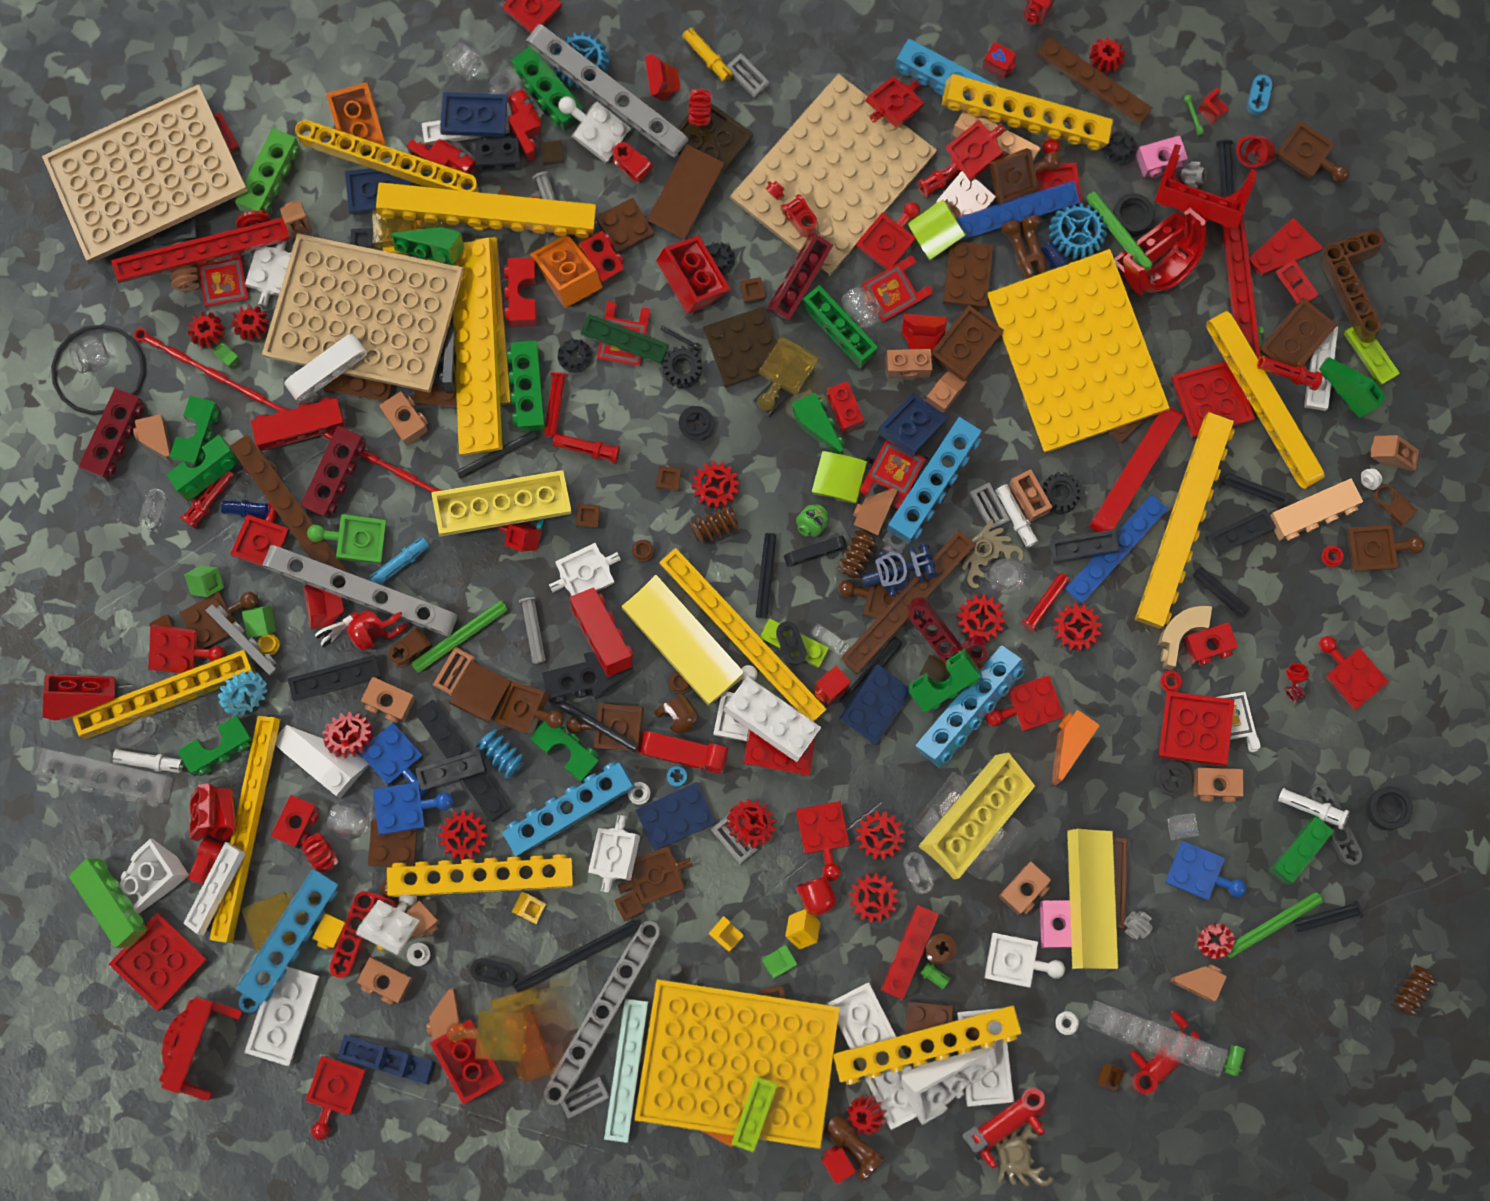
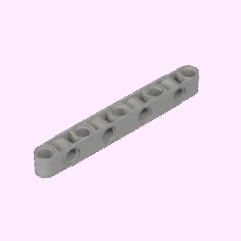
M538 24L525 40L528 46L669 155L675 157L687 143L688 138L680 130L543 25ZM555 48L562 50L558 55H553L551 51ZM588 74L595 76V79L592 81H587L584 78ZM621 100H626L629 102V105L621 107L618 103ZM654 126H660L663 128V131L660 133H654L652 131V128Z
M270 545L262 564L264 568L387 615L393 616L401 611L402 615L399 619L449 637L458 617L457 614L278 546ZM295 562H300L303 564V569L300 572H293L291 565ZM342 578L346 583L344 587L336 588L333 585L334 580ZM385 594L388 600L384 604H379L375 601L376 596ZM420 610H427L430 613V617L426 620H421L417 616Z
M644 922L631 939L556 1067L544 1091V1098L549 1104L559 1105L565 1100L596 1050L659 939L660 929L655 922ZM648 926L656 929V934L652 938H646L643 935L644 929ZM624 966H629L633 969L632 976L626 979L622 978L620 970ZM601 1006L609 1009V1015L605 1019H599L596 1014L597 1009ZM577 1047L585 1049V1057L581 1060H576L573 1057V1051ZM552 1088H559L561 1091V1098L558 1101H552L549 1097V1092Z

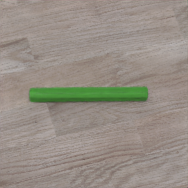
M1097 192L1088 194L1087 202L1091 204L1093 210L1098 209L1097 215L1103 216L1102 221L1107 223L1106 226L1126 252L1133 255V261L1138 266L1144 267L1146 271L1152 268L1150 259Z
M502 601L493 605L413 661V668L419 673L507 612L506 605Z
M1315 892L1235 940L1234 947L1227 957L1232 958L1320 905L1323 902L1322 897L1318 892Z

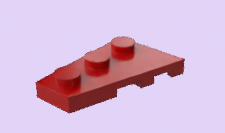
M1293 218L1251 255L1249 262L1250 266L1260 276H1264L1282 268L1293 259L1300 261L1311 254L1319 253L1323 250V247Z

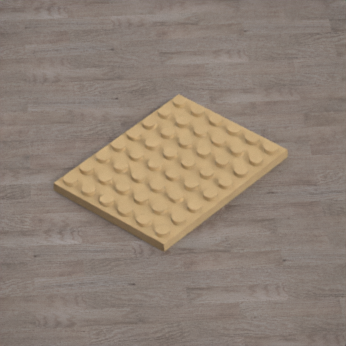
M840 74L831 81L730 196L733 202L799 253L807 238L802 237L792 223L786 219L780 206L788 204L795 199L797 194H800L817 217L816 234L833 244L832 249L819 269L828 277L832 275L851 253L858 240L882 212L885 213L937 153L934 147L904 124L895 128L883 117L873 123V120H870V115L876 110L865 102L867 95ZM769 181L772 183L777 181L785 189L782 192L785 195L783 198L780 197L777 201L765 189ZM804 222L802 225L805 227H810L812 224L810 222Z
M199 84L42 156L85 259L89 264L248 191Z
M297 233L262 356L305 366L345 336L355 334L367 351V354L362 360L342 374L430 393L464 269L463 267Z

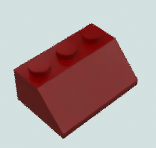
M699 235L664 247L655 260L686 314L707 307L730 291L729 285Z

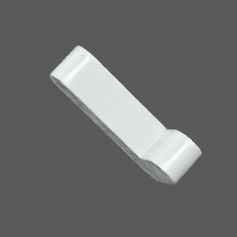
M355 334L347 335L291 375L284 384L297 403L300 405L304 403L314 404L319 399L317 391L366 356L367 351Z

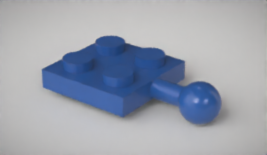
M394 723L371 740L369 747L364 746V753L359 752L361 757L387 786L391 785L401 775L410 783H419L418 778L410 768L422 759L423 756ZM419 785L420 795H426L429 789L421 791Z
M418 782L373 790L380 836L425 828L423 809L437 807L440 810H448L453 805V797L446 792L438 794L434 799L421 801Z
M1181 841L1166 878V884L1206 901L1209 900L1215 884L1228 889L1229 893L1237 898L1244 896L1247 891L1246 884L1242 880L1235 879L1230 881L1218 876L1225 858Z

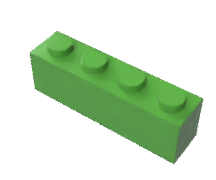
M86 858L68 876L115 948H129L147 931L143 918L136 913L132 907L131 900L124 895L120 889L119 882L112 877L107 864L101 858Z

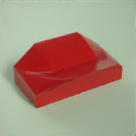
M653 54L645 56L651 96L658 100L666 101L673 93L681 90L678 69L666 64Z
M904 314L901 335L906 339L909 349H931L932 351L945 335L947 317Z
M310 585L303 586L310 630L322 629L333 625L338 616L344 612L342 597Z

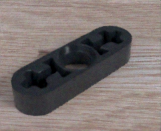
M838 536L791 551L783 557L787 567H792L842 551L847 548L844 536Z

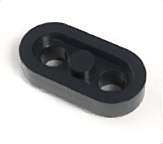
M786 621L781 623L777 627L776 637L783 656L788 664L793 666L800 665L805 661L807 652L799 630L792 622ZM790 631L791 636L786 638L783 636V632ZM793 651H797L799 653V657L793 658L791 656V653Z
M479 958L472 963L470 968L471 975L475 980L495 986L509 987L516 980L514 968L497 961ZM481 966H485L487 968V972L485 974L479 973V968ZM508 972L509 978L502 980L501 973Z

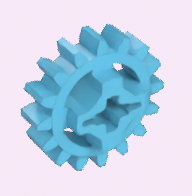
M250 670L246 674L244 671H241L240 676L233 674V679L231 681L227 679L225 681L227 685L220 687L222 693L218 694L220 699L218 702L227 714L232 713L233 716H236L239 712L243 716L246 710L252 712L254 706L259 707V700H265L263 694L268 691L265 688L267 684L259 673L254 674Z

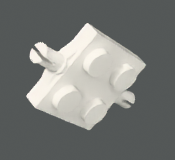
M287 241L277 243L276 248L264 246L257 248L245 285L261 292L259 306L267 307L269 297L279 296L291 256V253L284 250Z
M593 543L556 561L561 579L549 584L553 593L565 587L571 596L593 587L598 592L615 583L610 574L609 565L621 561L617 552L605 558L599 552L596 543Z
M617 815L615 828H598L588 873L604 878L601 888L602 892L610 893L612 880L625 879L631 881L640 835L628 833L624 830L626 816Z

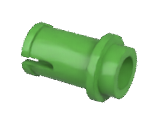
M927 962L920 971L923 979L927 978L940 987L941 990L945 988L950 980V977L935 968L933 963Z
M1231 1045L1227 1065H1224L1226 1074L1238 1077L1239 1073H1242L1240 1068L1246 1049Z

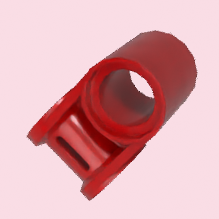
M621 142L613 148L614 164L634 182L639 183L653 168L652 163L629 144Z
M797 194L795 199L788 204L780 206L786 219L792 223L802 237L808 238L809 234L816 233L817 217L800 194ZM804 222H810L812 225L810 227H805L802 224Z

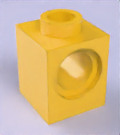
M324 913L312 939L317 940V946L329 951L330 947L336 949L345 922Z

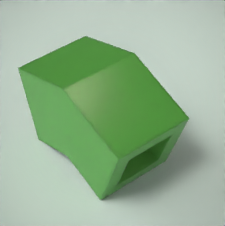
M220 343L212 351L231 370L240 361L239 357L223 343Z

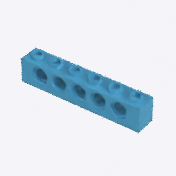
M911 39L907 40L896 59L895 68L901 74L915 78L921 85L932 87L940 95H944L946 80L952 74L997 86ZM920 62L924 66L918 67L915 65V63ZM939 72L942 76L936 77L933 73ZM963 93L964 98L970 101L969 95ZM984 99L985 105L990 107L989 101ZM1004 105V109L1010 112V108ZM1000 121V122H993V123H995V124H997V125H1000V123H1001V124H1002L1003 126H1005V127H1006L1007 124H1008V123L1001 122V121Z
M961 417L957 419L888 524L887 530L908 544L912 539H918L923 531L920 526L924 520L929 522L935 512L932 510L936 502L940 504L947 493L944 492L946 486L953 485L958 477L956 471L959 467L964 468L970 459L967 454L971 449L976 450L982 440L979 438L980 429ZM962 442L965 448L959 450L955 448L954 443ZM945 459L952 461L953 467H945L942 461ZM937 477L941 480L942 484L935 486L931 483L930 479ZM925 495L930 499V502L923 504L919 501L918 497ZM914 513L917 515L918 520L911 522L907 519L906 515Z
M1001 645L981 668V678H979V681L972 687H965L915 745L920 754L940 769L944 764H947L952 759L954 752L966 743L967 737L972 731L979 728L987 713H991L995 709L996 703L1001 697L1006 696L1013 683L1023 676L1026 667L1022 659ZM1005 672L1003 676L997 677L1000 673ZM991 689L988 693H983L985 690ZM976 706L975 709L969 710L970 707ZM962 722L960 726L954 727L957 723ZM948 739L944 744H940L942 740Z
M615 762L606 765L603 768L604 772L596 775L594 773L584 779L585 783L577 787L574 785L564 791L566 795L559 799L554 797L545 803L546 807L541 810L536 808L526 814L527 818L521 822L516 820L506 826L508 830L504 831L503 835L516 857L523 856L636 788L622 763L616 764ZM610 778L612 787L610 790L605 791L602 788V783L605 779ZM590 790L593 798L590 802L586 803L583 800V794L585 791ZM567 802L573 804V811L570 814H566L563 809ZM551 813L554 821L550 826H547L544 818L547 814ZM528 825H532L534 828V834L530 838L525 835V829Z
M311 869L235 988L236 990L261 1005L264 1001L268 1002L274 993L273 986L286 975L287 970L285 968L289 961L293 962L300 952L298 947L302 941L306 942L312 934L313 930L310 928L314 922H319L325 913L323 908L328 901L332 902L338 892L336 890L338 884ZM316 891L319 893L320 899L316 904H311L309 902V895ZM304 911L307 914V920L303 924H298L296 916L299 912ZM292 931L294 933L293 942L285 944L283 941L284 934ZM279 951L282 955L281 961L277 964H272L270 961L272 953ZM261 972L269 974V979L264 984H259L257 981V977Z

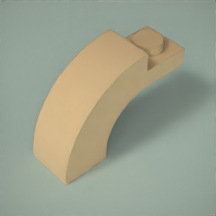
M1197 606L1186 609L1165 626L1157 644L1158 646L1166 647V649L1163 648L1160 659L1161 662H1164L1163 669L1172 670L1176 667L1179 643L1184 634L1191 631L1209 629L1212 612L1211 606Z

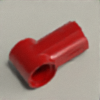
M205 837L197 850L198 857L189 873L188 879L203 885L224 844Z

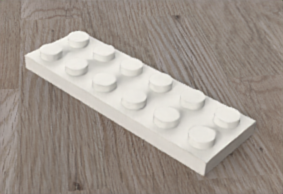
M869 982L827 1003L828 1006L840 1007L837 1024L850 1049L896 1037ZM900 1047L898 1050L899 1056L907 1059L902 1047ZM884 1051L878 1052L876 1061L881 1065H885L889 1062V1055ZM861 1057L856 1058L855 1060L860 1070H865L867 1067L866 1060ZM910 1064L904 1065L905 1070L891 1073V1069L881 1071L882 1076L869 1079L868 1075L864 1076L873 1096L876 1098V1102H882L881 1109L887 1110L883 1116L887 1119L886 1122L891 1130L917 1117L904 1093L901 1080L902 1075L913 1070Z

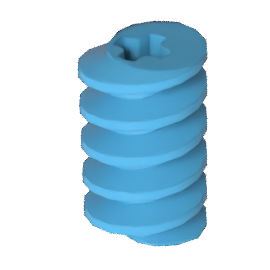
M497 729L485 735L476 748L480 747L482 754L487 753L485 756L486 760L493 759L492 766L500 765L498 771L500 773L506 771L505 778L509 779L523 766L524 762H521L523 754L515 757L514 754L517 749L508 750L510 742L502 744L504 736L501 735L496 738Z

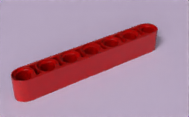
M1169 406L1170 409L1157 415L1089 525L1090 529L1095 532H1102L1115 528L1184 414Z

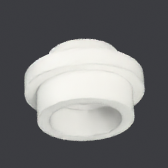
M1366 469L1361 473V481L1366 488L1375 490L1380 486L1382 476L1376 469Z
M636 782L634 783L636 788L628 792V797L632 803L642 805L649 800L650 789L645 783ZM642 790L644 794L638 798L635 796V792Z
M422 943L411 945L407 951L408 961L415 966L426 964L430 958L429 948ZM417 950L422 951V957L416 959L414 956Z
M1062 1012L1057 1016L1055 1025L1060 1033L1070 1035L1078 1029L1079 1021L1072 1012ZM1064 1019H1069L1071 1022L1068 1028L1063 1026Z

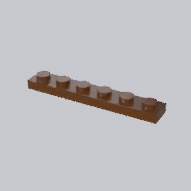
M1050 36L1037 51V57L1138 127L1151 112V106Z

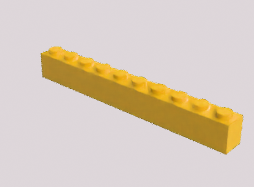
M379 183L376 210L378 215L388 219L402 217L408 221L423 219L429 223L443 221L450 225L463 223L471 227L483 225L497 230L503 227L511 228V230L517 232L532 230L537 234L552 232L558 236L572 234L579 238H588L594 235L596 204Z
M1210 412L1203 419L1135 621L1158 629L1164 627V624L1168 625L1172 613L1169 612L1171 604H1175L1179 592L1176 589L1178 583L1182 584L1186 574L1183 568L1185 563H1189L1193 551L1190 550L1192 542L1196 543L1200 533V530H1197L1199 522L1204 521L1207 510L1204 509L1206 501L1210 502L1214 492L1211 489L1213 481L1216 482L1221 472V469H1218L1219 463L1224 461L1228 451L1225 448L1227 440L1231 441L1235 431L1232 428L1234 422L1232 420Z

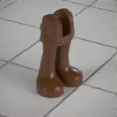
M1039 215L1027 217L1020 223L1018 220H1014L1001 226L1003 234L1013 244L1018 258L1017 265L1025 279L1033 277L1030 263L1033 261L1038 275L1047 272V259L1043 255L1036 237V229L1041 224ZM1021 230L1026 238L1031 255H1027L1021 237Z
M836 1116L832 1118L825 1127L828 1137L837 1146H841L851 1153L860 1163L861 1167L857 1178L861 1182H864L885 1160L879 1152L860 1140L854 1134V1129L841 1117Z

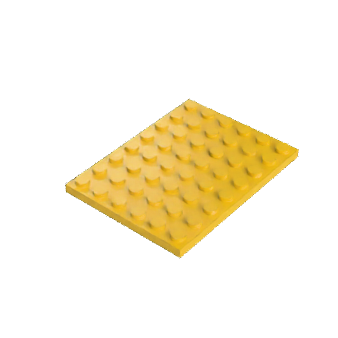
M1110 249L988 293V299L996 322L1003 329L1001 335L1044 454L1170 409Z
M656 980L635 1120L735 1135L756 1076L777 1084L759 1139L820 1148L840 1007Z

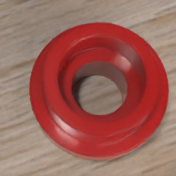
M769 181L767 183L768 186L765 189L777 201L780 197L783 198L785 196L782 193L785 189L777 181L774 183Z
M1331 545L1322 551L1321 559L1326 566L1334 568L1343 562L1344 554L1339 547ZM1329 554H1333L1335 560H1330Z
M1293 663L1286 670V677L1292 682L1301 683L1308 679L1309 672L1305 665Z
M1166 671L1160 677V685L1166 692H1176L1182 686V677L1176 671ZM1168 678L1174 680L1173 686H1170L1167 683Z

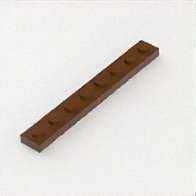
M247 434L229 446L308 556L315 561L349 573L341 561L336 559L335 553L325 539L320 542H312L308 538L307 531L314 524L250 436ZM337 578L334 580L333 585L339 588L346 581L342 578Z
M958 530L932 559L936 564L934 569L937 572V576L927 579L926 571L922 572L923 583H920L916 576L840 660L857 675L909 618L910 602L920 597L926 600L976 544Z

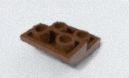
M471 661L456 687L449 704L490 723L511 681Z

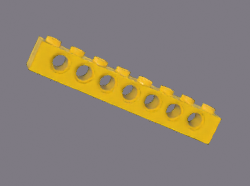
M952 74L946 80L941 104L948 106V109L953 111L962 110L968 112L971 116L987 117L992 122H1005L1013 128L1022 127L1028 129L1031 133H1044L1052 139L1062 138L1068 140L1070 144L1087 145L1091 150H1100L1109 143L1113 119L955 74ZM963 93L969 95L970 101L964 98ZM984 99L990 102V107L985 105ZM1004 105L1010 108V112L1004 109ZM1024 110L1029 112L1030 118L1025 116ZM1044 116L1049 118L1050 123L1044 120ZM1064 122L1069 124L1070 129L1065 127ZM1084 127L1089 130L1090 135L1085 133Z
M241 650L115 698L110 702L74 715L72 718L78 736L87 740L218 690L221 686L227 685L225 682L227 679L230 681L233 679V674L240 676L241 671H244L246 674L250 670L254 674L256 672L250 655L245 650Z
M564 854L553 855V859L545 860L544 856H531L530 860L521 861V857H509L507 862H498V858L484 859V863H475L474 859L461 860V864H452V861H438V865L429 866V862H416L415 866L406 867V863H394L392 868H387L388 897L572 888L573 886L571 858H567ZM552 866L556 873L553 877L547 878L542 873L543 868ZM529 867L533 871L529 879H523L519 875L522 868ZM505 868L510 872V876L506 880H500L496 876L497 871ZM479 869L487 873L486 879L481 882L474 879V873ZM454 871H461L464 874L461 882L455 883L451 880V874ZM432 872H438L441 876L440 881L436 884L428 882V876ZM414 873L417 875V882L414 885H407L405 883L407 874Z
M1009 1006L833 1054L840 1082L846 1081V1085L860 1082L859 1077L865 1075L872 1079L882 1076L881 1071L891 1069V1073L905 1070L904 1065L913 1063L914 1067L927 1064L926 1059L936 1057V1061L950 1057L949 1053L958 1051L959 1055L972 1052L971 1047L981 1045V1049L994 1046L995 1040L1003 1039L1004 1043L1017 1039V1035L1021 1034L1014 1006ZM992 1021L1000 1022L1002 1030L999 1034L994 1035L989 1032L988 1026ZM970 1027H975L979 1030V1037L974 1041L966 1037V1031ZM948 1033H952L957 1037V1042L952 1047L946 1046L943 1042V1037ZM929 1039L933 1041L934 1049L932 1052L926 1053L921 1049V1042L923 1040ZM903 1045L909 1046L912 1050V1055L907 1059L901 1058L898 1054L899 1048ZM884 1051L889 1055V1062L887 1064L881 1065L876 1061L878 1052ZM861 1057L866 1060L867 1067L865 1070L859 1071L855 1069L854 1060Z

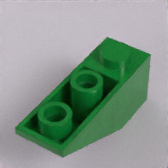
M443 227L393 232L391 234L395 251L449 265L455 263L464 249L461 232Z
M1327 357L1319 368L1323 377L1332 384L1337 394L1342 396L1349 405V408L1359 418L1380 407L1386 397L1373 379L1330 357Z
M813 393L791 403V411L800 429L833 453L842 455L843 448H845L844 442L840 436H836L833 430L835 429V424L832 418L827 417L824 411L826 406L821 397L818 398L816 393Z

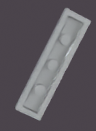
M212 604L205 610L270 676L277 671L274 667L276 662L269 654L263 656L258 651L261 646L252 637L247 640L242 635L245 630L236 621L232 624L226 618L229 614L220 605L216 608Z

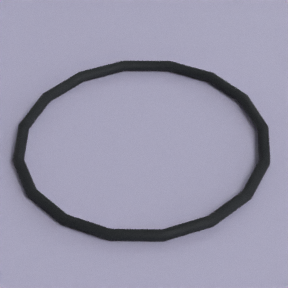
M104 324L85 326L68 335L57 348L51 365L52 384L60 399L75 411L90 415L103 414L104 410L91 411L75 406L63 396L56 382L55 366L60 351L71 338L86 330L103 328L118 332L132 342L140 359L141 373L136 388L131 394L136 395L140 390L145 374L143 354L136 341L123 330Z

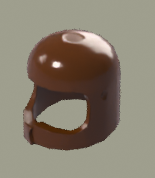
M684 694L666 702L654 711L655 716L659 718L667 713L671 715L674 723L670 730L676 734H683L689 731L698 720L696 709Z

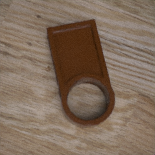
M1381 485L1373 493V502L1400 527L1418 511L1391 485ZM1385 489L1389 491L1392 501L1390 503L1380 501L1378 498L1379 490Z

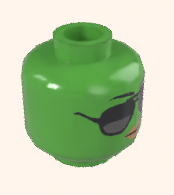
M817 504L806 506L796 518L798 531L806 537H817L829 523L828 512Z

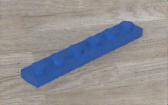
M1070 181L1016 198L1004 204H997L965 214L955 219L966 233L960 239L963 240L1001 228L1007 222L1014 220L1020 222L1027 217L1049 213L1080 203L1075 182Z
M1151 494L1117 532L1120 553L1094 557L1064 591L1081 605L1168 508Z

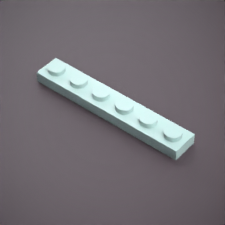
M625 999L604 1138L606 1140L628 1142L648 1002Z

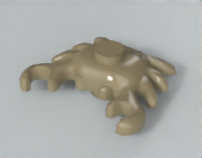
M992 519L988 521L981 533L970 539L976 545L967 554L962 566L963 570H966L971 562L972 565L967 581L975 589L979 588V584H975L973 578L975 576L984 577L979 566H987L993 559H998L1000 552L1005 554L1008 561L1011 560L1013 552L1019 554L1018 559L1020 561L1024 558V553L1020 547L1002 544V542H1011V537H997V535L1004 531L1003 528L989 532L993 526Z
M1029 1123L1020 1136H1017L1020 1131L1019 1128L1011 1134L1010 1139L1007 1136L1003 1139L1002 1144L999 1142L995 1145L1000 1162L999 1184L1003 1183L1006 1173H1008L1009 1180L1013 1186H1016L1017 1183L1015 1175L1026 1186H1029L1030 1182L1024 1175H1028L1042 1187L1052 1184L1053 1177H1049L1046 1181L1040 1179V1174L1044 1172V1167L1030 1168L1034 1160L1030 1155L1032 1147L1026 1143V1140L1038 1139L1039 1136L1032 1132V1126Z

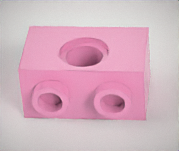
M1180 136L1139 147L1136 158L1144 178L1150 176L1151 178H1156L1165 172L1175 144L1181 145L1176 171H1180L1185 166L1188 157ZM1158 156L1165 157L1167 161H1161Z
M1070 901L1040 902L1041 948L1072 947ZM1055 918H1059L1063 922V929L1061 931L1055 930L1052 923Z

